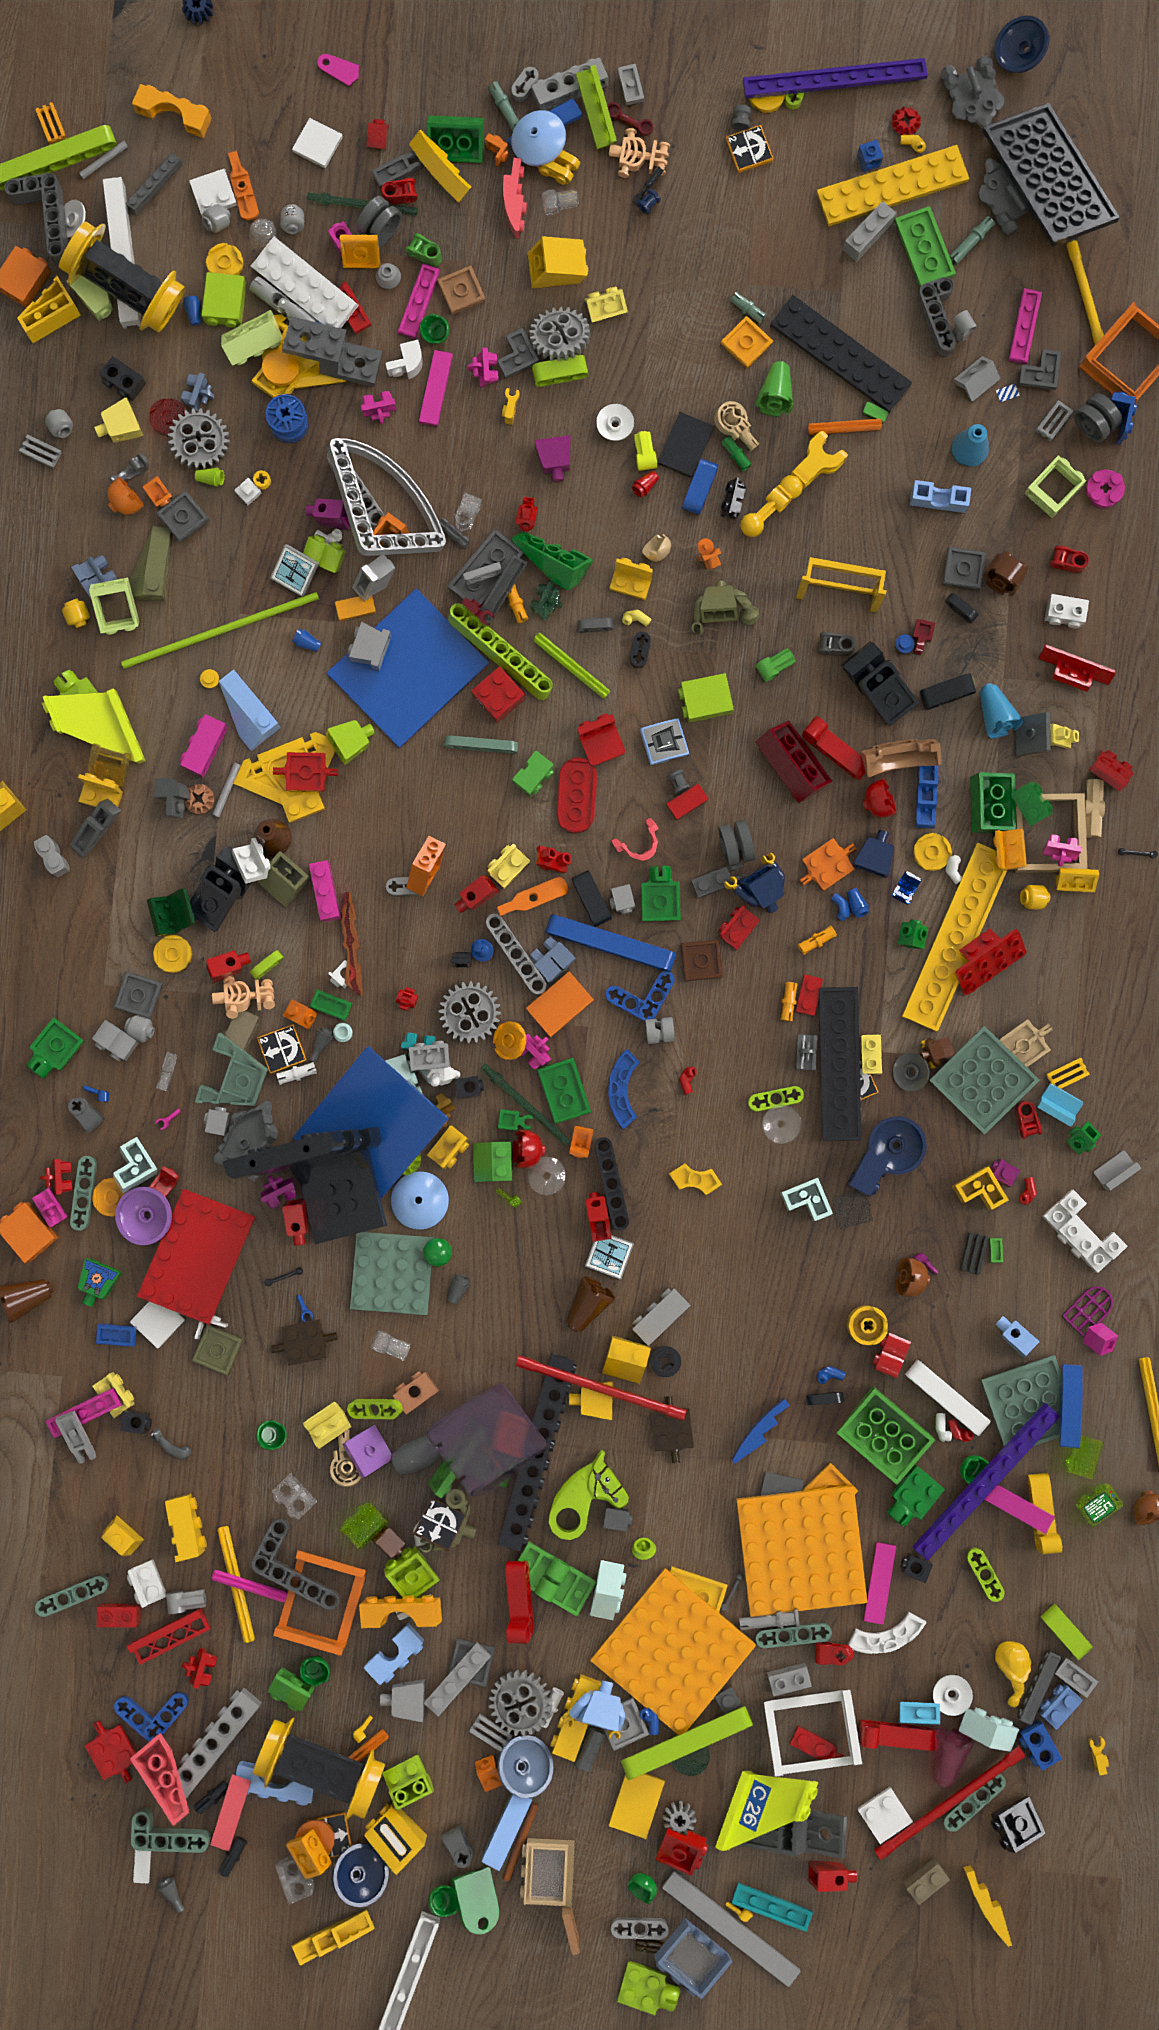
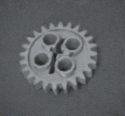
M560 307L559 311H556L555 308H552L551 313L545 310V316L539 314V319H534V324H531V330L529 331L530 341L533 344V349H537L538 355L543 353L544 359L549 355L550 361L554 357H557L558 361L561 360V357H564L567 361L569 355L575 358L574 353L581 354V349H586V344H589V324H587V319L583 318L582 313L577 315V310L570 312L568 307L566 311H563V308Z
M192 408V414L185 410L184 417L178 414L179 421L173 419L175 427H169L172 433L168 434V438L172 440L168 441L169 446H174L170 449L171 453H176V460L181 458V465L188 462V468L193 464L196 470H198L199 465H202V468L205 469L206 464L213 468V461L219 464L218 457L225 458L223 452H228V448L225 445H229V440L225 438L229 437V432H224L227 426H221L223 423L222 419L216 421V413L210 416V410H207L204 414L202 408L199 409L198 413ZM208 425L211 427V430L204 432L201 428ZM190 428L193 432L186 435L183 433V430ZM200 436L201 441L198 442L196 437ZM207 444H213L215 448L212 450H207L205 446ZM193 446L196 448V451L189 453L186 449Z
M470 981L467 987L464 982H462V988L455 985L456 991L454 992L449 989L450 996H443L447 1000L446 1003L440 1002L444 1009L439 1010V1013L444 1014L443 1017L439 1018L440 1021H446L442 1027H449L447 1034L453 1032L454 1040L460 1036L461 1043L467 1038L468 1044H470L473 1038L476 1043H478V1037L485 1040L484 1034L486 1033L491 1036L490 1029H497L494 1022L500 1023L496 1016L501 1015V1012L496 1011V1009L501 1007L500 1004H494L498 998H491L493 991L487 993V986L481 989L479 982L476 987H473L472 981ZM471 995L479 996L477 1004L469 1003ZM462 997L465 998L471 1010L475 1009L473 1015L479 1024L478 1028L475 1027L469 1015L465 1016L467 1010L461 1000ZM455 1004L462 1005V1011L458 1014L452 1012V1007ZM480 1012L488 1013L486 1021L478 1020ZM463 1021L471 1022L469 1030L461 1029Z
M516 1670L514 1675L510 1671L507 1673V1677L503 1675L500 1678L501 1681L495 1683L497 1688L491 1689V1692L495 1695L489 1697V1700L494 1701L489 1708L495 1709L491 1716L497 1715L498 1717L495 1723L502 1722L500 1729L508 1727L507 1733L509 1734L514 1730L515 1736L519 1735L521 1731L522 1736L525 1737L527 1732L532 1735L535 1733V1730L539 1731L541 1729V1725L544 1726L547 1723L545 1719L551 1716L547 1711H551L553 1708L548 1705L552 1698H547L550 1690H544L547 1684L541 1685L539 1683L541 1677L535 1680L534 1673L527 1676V1670H524L521 1675L519 1670ZM523 1686L529 1689V1694L523 1692ZM505 1693L511 1695L512 1701H508L505 1698ZM530 1697H536V1699L527 1701L524 1705L520 1704L512 1709H505V1707L512 1706L518 1701L523 1702ZM530 1705L536 1708L537 1713L531 1712ZM512 1712H516L519 1715V1720L514 1719Z

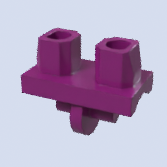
M272 1174L268 1176L269 1182L263 1184L267 1190L260 1193L262 1202H266L270 1209L280 1205L277 1196L282 1193L287 1201L296 1197L292 1177L283 1181L281 1176L274 1179Z

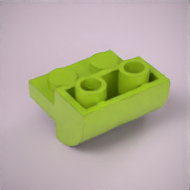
M419 1755L382 1773L397 1811L434 1792L430 1776L426 1772Z

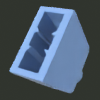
M1003 1316L995 1324L1004 1332L1001 1337L1023 1358L1040 1342L1016 1320L1010 1323ZM1011 1331H1016L1019 1335L1018 1338H1014L1011 1335Z

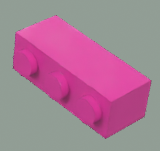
M206 714L203 718L199 719L196 726L197 731L189 739V748L187 752H183L180 758V765L183 769L202 778L205 777L228 729L226 723Z
M325 860L309 864L320 920L324 923L341 919L329 861Z

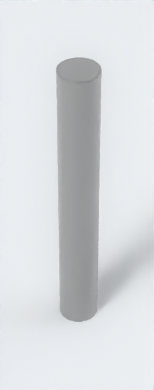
M122 141L79 172L80 176L85 179L128 148L125 141Z
M233 763L212 814L213 816L219 818L241 767L238 763Z

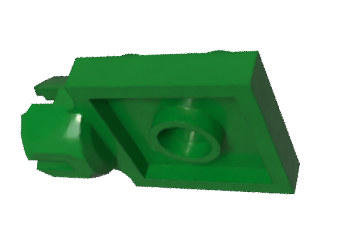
M662 865V876H659L658 866H651L649 868L648 882L641 883L642 921L681 920L680 882L672 880L670 866Z
M53 1017L29 1047L33 1050L34 1054L26 1066L41 1078H45L54 1068L61 1072L85 1041Z
M914 1464L890 1494L895 1500L887 1514L895 1522L906 1527L914 1517L921 1520L945 1489L919 1466Z

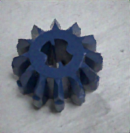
M183 0L182 2L183 14L194 25L197 21L201 25L203 20L209 22V16H213L212 9L214 6L211 0Z

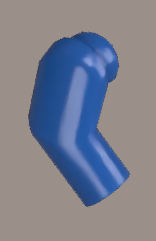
M836 892L830 900L839 906L837 918L844 921L850 916L849 903Z
M828 1366L817 1373V1381L820 1384H825L831 1378L843 1381L846 1372Z
M642 1708L640 1718L649 1723V1734L658 1735V1716L650 1708Z

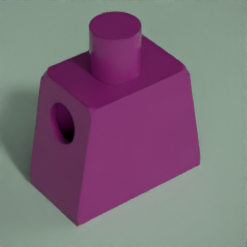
M570 435L535 440V449L544 474H552V481L555 483L562 482L564 480L563 472L570 470Z
M317 498L315 505L306 506V516L313 517L319 525L350 531V523L343 500Z

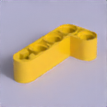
M1048 1473L1027 1475L1030 1503L1055 1516ZM1055 1519L1047 1534L1033 1527L1036 1549L1040 1554L1062 1552V1541L1056 1531Z

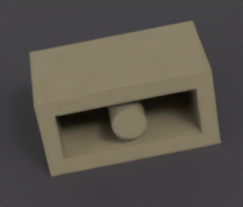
M243 1011L238 1012L237 1018L229 1019L231 1021L229 1028H225L222 1034L246 1052L261 1018Z
M933 1858L903 1883L914 1900L920 1905L949 1882L950 1879L936 1859Z

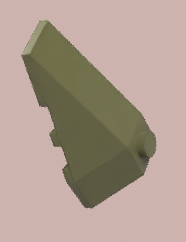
M153 526L129 580L134 600L166 602L172 536L167 527Z

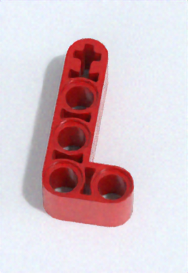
M815 716L802 733L804 740L854 779L860 781L866 773L861 755L829 731V726L823 719Z
M507 1561L505 1572L510 1622L506 1631L507 1643L528 1644L534 1632L529 1565L527 1561Z
M860 1720L858 1740L862 1747L875 1749L878 1748V1745L927 1751L935 1749V1728Z

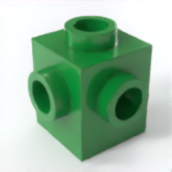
M910 919V922H902L898 944L911 949H924L928 927L915 919Z
M1087 1121L1080 1127L1076 1125L1069 1131L1070 1136L1066 1142L1072 1150L1080 1155L1084 1151L1090 1152L1096 1146L1095 1142L1101 1134Z

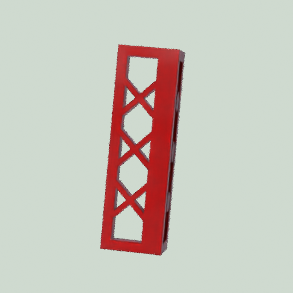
M198 1608L127 1645L130 1653H134L139 1665L210 1630L211 1627L202 1608ZM201 1618L205 1627L200 1630L191 1628L192 1622ZM179 1628L187 1630L185 1637L182 1639L173 1637L175 1630ZM162 1637L168 1638L167 1647L155 1646L158 1639ZM144 1646L150 1647L149 1656L142 1659L138 1649Z

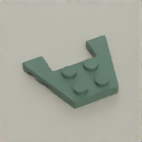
M218 1033L213 1051L231 1057L220 1091L201 1084L195 1102L255 1106L268 1069L225 1035Z

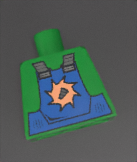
M85 1258L78 1284V1289L86 1292L82 1303L93 1307L97 1297L106 1299L123 1272L94 1259Z

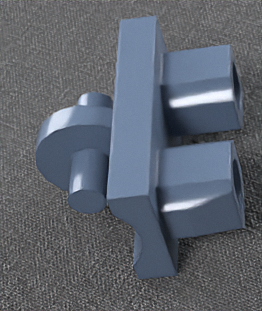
M199 372L198 376L189 374L187 386L193 387L194 390L192 393L184 391L181 396V401L189 405L191 409L194 408L196 412L200 402L206 404L207 400H213L215 396L210 392L212 386L207 385L208 380L205 378L204 373Z

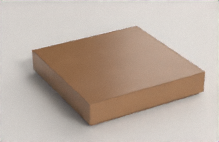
M472 266L437 279L451 315L486 301Z
M562 1906V1917L572 1955H576L580 1952V1939L573 1911L570 1907Z

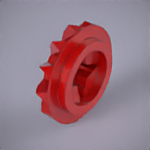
M903 106L900 109H896L892 115L891 124L898 134L913 135L920 128L921 117L918 114V110L915 111L912 109V106L909 108ZM904 115H906L907 119H911L908 126L905 121H902Z

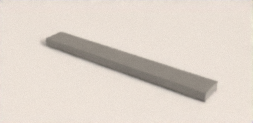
M675 1870L672 1871L663 1883L662 1888L786 1986L790 1987L801 1972L800 1968Z

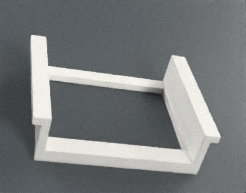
M850 1690L764 1702L775 1776L862 1764ZM841 1701L850 1756L782 1766L774 1710Z

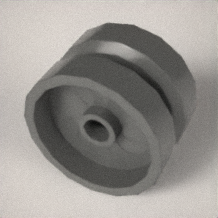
M377 196L361 212L357 220L356 230L362 235H378L379 247L383 246L398 229L402 219V212L394 206L389 207L388 201L381 196Z
M1094 393L1087 399L1086 404L1081 405L1073 415L1077 426L1088 438L1097 443H1102L1110 435L1111 431H1115L1122 424V416L1110 399L1100 393Z
M745 820L734 823V833L729 824L718 826L722 853L729 867L739 864V853L744 862L755 860L753 842Z

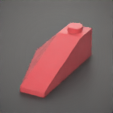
M160 1733L132 1756L130 1760L174 1826L190 1812L172 1749Z

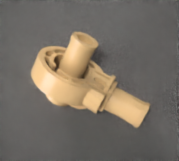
M725 402L715 412L714 420L717 428L723 434L731 435L734 440L737 438L741 439L751 452L760 443L749 432L751 425L747 421L745 409L737 402Z
M349 1430L344 1432L345 1438H343V1434L338 1436L340 1460H338L337 1450L333 1451L334 1459L330 1466V1475L333 1481L342 1487L354 1486L361 1480L359 1475L353 1481L356 1477L354 1473H358L357 1469L355 1471L354 1464L342 1445L350 1440ZM334 1469H336V1475H340L339 1479L343 1482L336 1479L333 1473Z

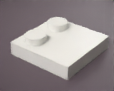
M225 169L189 180L202 217L203 212L215 204H219L227 209L237 206Z
M890 1786L857 1808L880 1844L913 1822Z

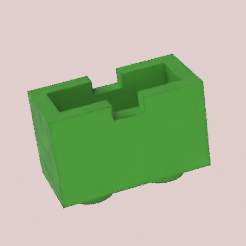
M535 751L526 762L528 767L525 770L521 768L512 779V783L529 797L533 793L536 795L543 787L541 783L544 779L549 780L554 773V764L538 751Z

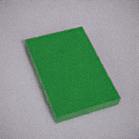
M574 1058L537 1069L555 1124L591 1113Z

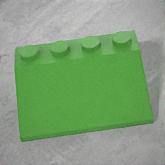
M874 1385L836 1432L895 1484L902 1480L935 1441L929 1432Z

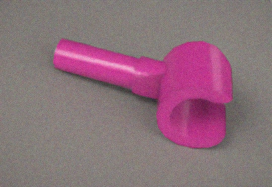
M178 1108L166 1118L157 1119L155 1124L163 1121L164 1127L160 1130L169 1127V1122L181 1111Z

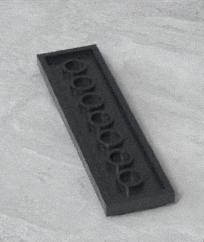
M794 295L791 296L770 323L773 329L879 407L888 411V413L892 411L912 385V381Z
M858 987L819 988L823 1141H862Z

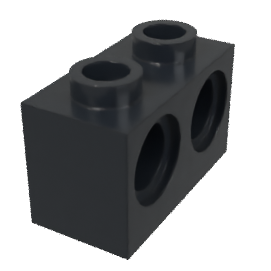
M114 356L109 359L99 373L102 383L110 389L112 387L115 388L122 398H129L132 401L146 384L141 375ZM113 372H118L117 376L110 377ZM127 383H133L130 388H125Z

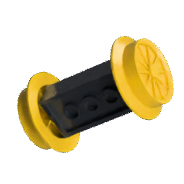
M83 222L69 241L59 263V268L69 274L68 283L72 285L80 276H83L143 315L139 327L141 331L150 327L158 333L161 332L176 310L186 288L176 281V271H172L162 283L156 276L150 275L141 266L133 264L124 255L115 252L106 243L101 242L106 228L105 224L102 223L95 228L88 222Z
M295 1718L290 1719L287 1723L275 1719L253 1770L254 1775L264 1778V1788H267L274 1773L348 1804L353 1792H355L345 1821L352 1815L364 1819L385 1767V1763L374 1759V1750L371 1751L362 1776H360L364 1766L363 1763L291 1735L290 1731Z

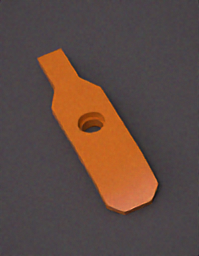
M237 151L228 153L232 166L230 179L241 218L246 221L255 219L259 215V210L248 172L241 166ZM240 183H245L243 188L238 187Z
M557 877L517 893L512 901L498 906L497 910L500 916L515 910L527 911L566 895L569 888L565 879ZM534 895L536 901H531L529 896Z

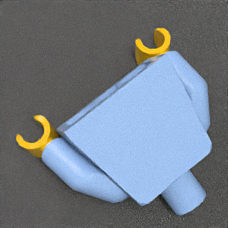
M602 1680L599 1691L589 1690L588 1693H585L573 1705L571 1710L563 1715V1724L566 1720H571L569 1727H573L575 1724L574 1718H577L576 1721L606 1729L609 1738L615 1733L616 1739H620L621 1734L619 1730L623 1726L626 1715L620 1698L611 1695L613 1683Z

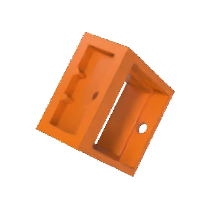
M428 836L412 863L406 886L407 889L424 896L440 869L446 846L445 843Z

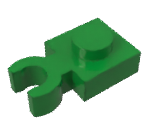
M500 1109L498 1129L517 1131L519 1125L526 1130H530L531 1126H526L524 1121L533 1117L531 1115L519 1117L520 1111Z

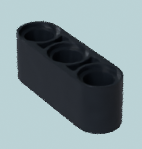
M971 673L927 687L919 692L924 709L929 710L975 694L976 688Z
M589 870L572 877L571 880L593 926L597 927L612 920Z

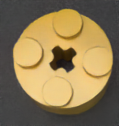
M863 1305L855 1308L849 1314L846 1327L854 1341L863 1345H874L885 1338L888 1323L885 1314L881 1310L873 1306ZM865 1321H866V1322H869V1321L871 1322V1323L869 1324L870 1327H871L870 1329H867V1328L864 1329V1326H865V1325H864L863 1323H864Z

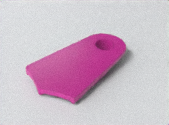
M323 54L318 58V66L321 70L347 86H350L359 78V65L329 54ZM328 61L329 65L325 66L323 62Z

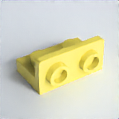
M617 286L606 289V293L599 294V292L588 294L589 298L584 299L585 303H587L591 322L628 312L623 290L617 289Z
M515 844L507 845L501 851L502 856L498 860H492L487 866L489 868L488 874L504 889L531 862L517 849Z
M862 1035V1073L880 1075L882 1074L881 1035Z
M114 1372L106 1375L105 1378L93 1385V1388L98 1395L113 1387L115 1388L123 1404L109 1411L113 1418H116L123 1411L134 1405V1397L129 1390L126 1391L122 1386L123 1380L118 1374L115 1375Z
M336 1402L331 1403L303 1423L318 1449L351 1428L344 1411Z

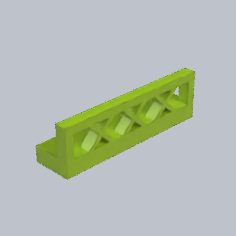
M592 65L588 70L578 72L575 76L595 147L598 150L611 144L614 145L617 139L596 65Z

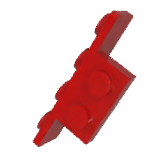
M1044 645L1039 655L1040 660L1056 665L1052 679L1086 692L1090 689L1092 679L1109 685L1116 674V671L1049 645Z

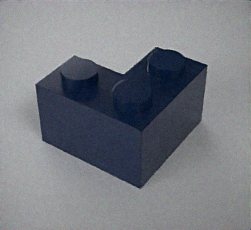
M866 1151L845 1186L865 1197L875 1195L880 1187V1184H878L880 1177L884 1178L889 1170V1167H887L888 1161L870 1151Z

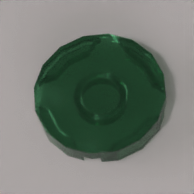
M708 1746L672 1761L673 1766L679 1773L688 1776L702 1773L709 1763L710 1752Z

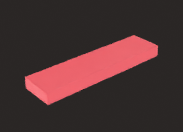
M232 1775L210 1845L226 1851L230 1850L251 1780Z

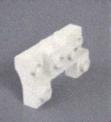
M1072 1189L1046 1211L1042 1217L1058 1233L1057 1237L1064 1244L1068 1243L1072 1247L1070 1251L1077 1258L1081 1257L1095 1273H1099L1128 1246L1114 1232H1111L1101 1241L1076 1215L1087 1203Z

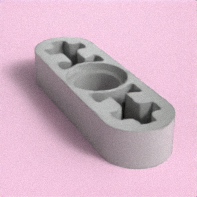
M617 1917L611 1923V1933L619 1939L661 1940L668 1935L669 1931L667 1922L662 1918ZM618 1923H622V1927H628V1923H631V1933H628L627 1928H623L622 1932H618L617 1928L614 1927H617ZM637 1923H642L645 1926L643 1933L639 1934L634 1931V1926ZM648 1924H651V1928H657L658 1924H661L665 1930L663 1929L661 1933H657L656 1929H651V1934H648Z

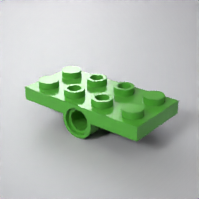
M528 1541L518 1561L528 1562L531 1590L544 1600L553 1602L573 1615L578 1616L595 1586L596 1580Z

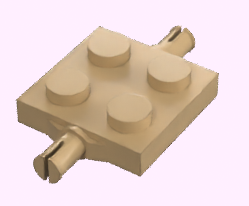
M1027 1019L999 1040L1028 1067L1051 1051L1045 1043L1043 1036L1053 1029L1047 1024L1038 1030Z

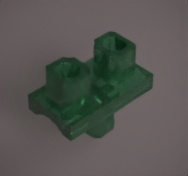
M548 581L547 585L539 584L536 593L538 596H542L540 602L533 600L529 606V609L542 620L547 621L550 612L554 613L556 608L561 609L563 606L559 601L561 597L558 594L559 589L554 586V583Z

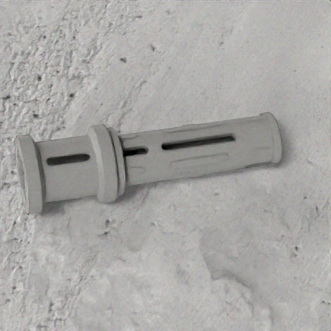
M798 1609L788 1612L780 1610L776 1614L739 1618L741 1631L778 1626L780 1629L790 1625L800 1626Z

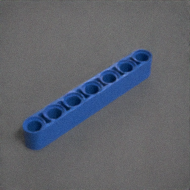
M554 914L550 915L545 931L546 934L663 971L671 972L676 957L675 952Z

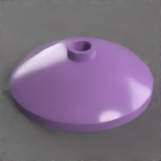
M137 1187L129 1190L121 1197L116 1207L115 1219L120 1233L128 1241L138 1245H149L159 1241L166 1235L171 1225L172 1211L168 1200L161 1192L151 1187ZM147 1211L151 1214L150 1218L146 1216Z

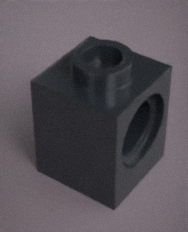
M478 1076L455 1079L459 1100L481 1096V1091H484L483 1080H479ZM468 1082L475 1084V1090L471 1093L465 1091V1085Z
M134 1410L123 1411L120 1431L139 1434L147 1433V1430H150L152 1425L150 1413ZM134 1417L141 1419L142 1424L140 1427L134 1426Z
M908 1553L907 1557H903L900 1568H902L901 1572L926 1583L933 1564ZM918 1562L920 1564L919 1570L912 1572L910 1569L911 1565Z

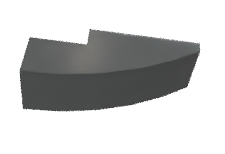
M108 798L99 802L92 815L86 818L70 846L83 858L86 857L112 826L121 810Z

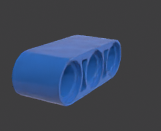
M700 459L682 509L698 515L701 514L717 473L718 464Z

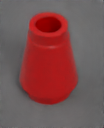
M651 471L634 481L632 486L633 492L640 498L647 496L659 480L658 474L655 471Z

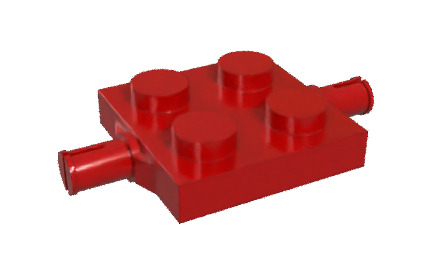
M287 752L285 767H273V775L285 776L286 791L325 792L327 776L338 777L339 773L338 768H327L325 753Z
M100 1720L92 1724L98 1735L94 1740L87 1743L85 1748L103 1780L120 1774L126 1784L132 1780L127 1768L133 1764L130 1758L136 1754V1751L121 1724L112 1729L105 1730Z

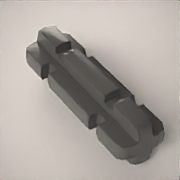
M445 518L439 521L442 530L451 539L458 542V545L462 548H466L469 545L470 540L465 535L463 536L452 524L449 525Z

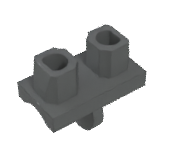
M797 1035L796 1069L816 1070L817 1035Z

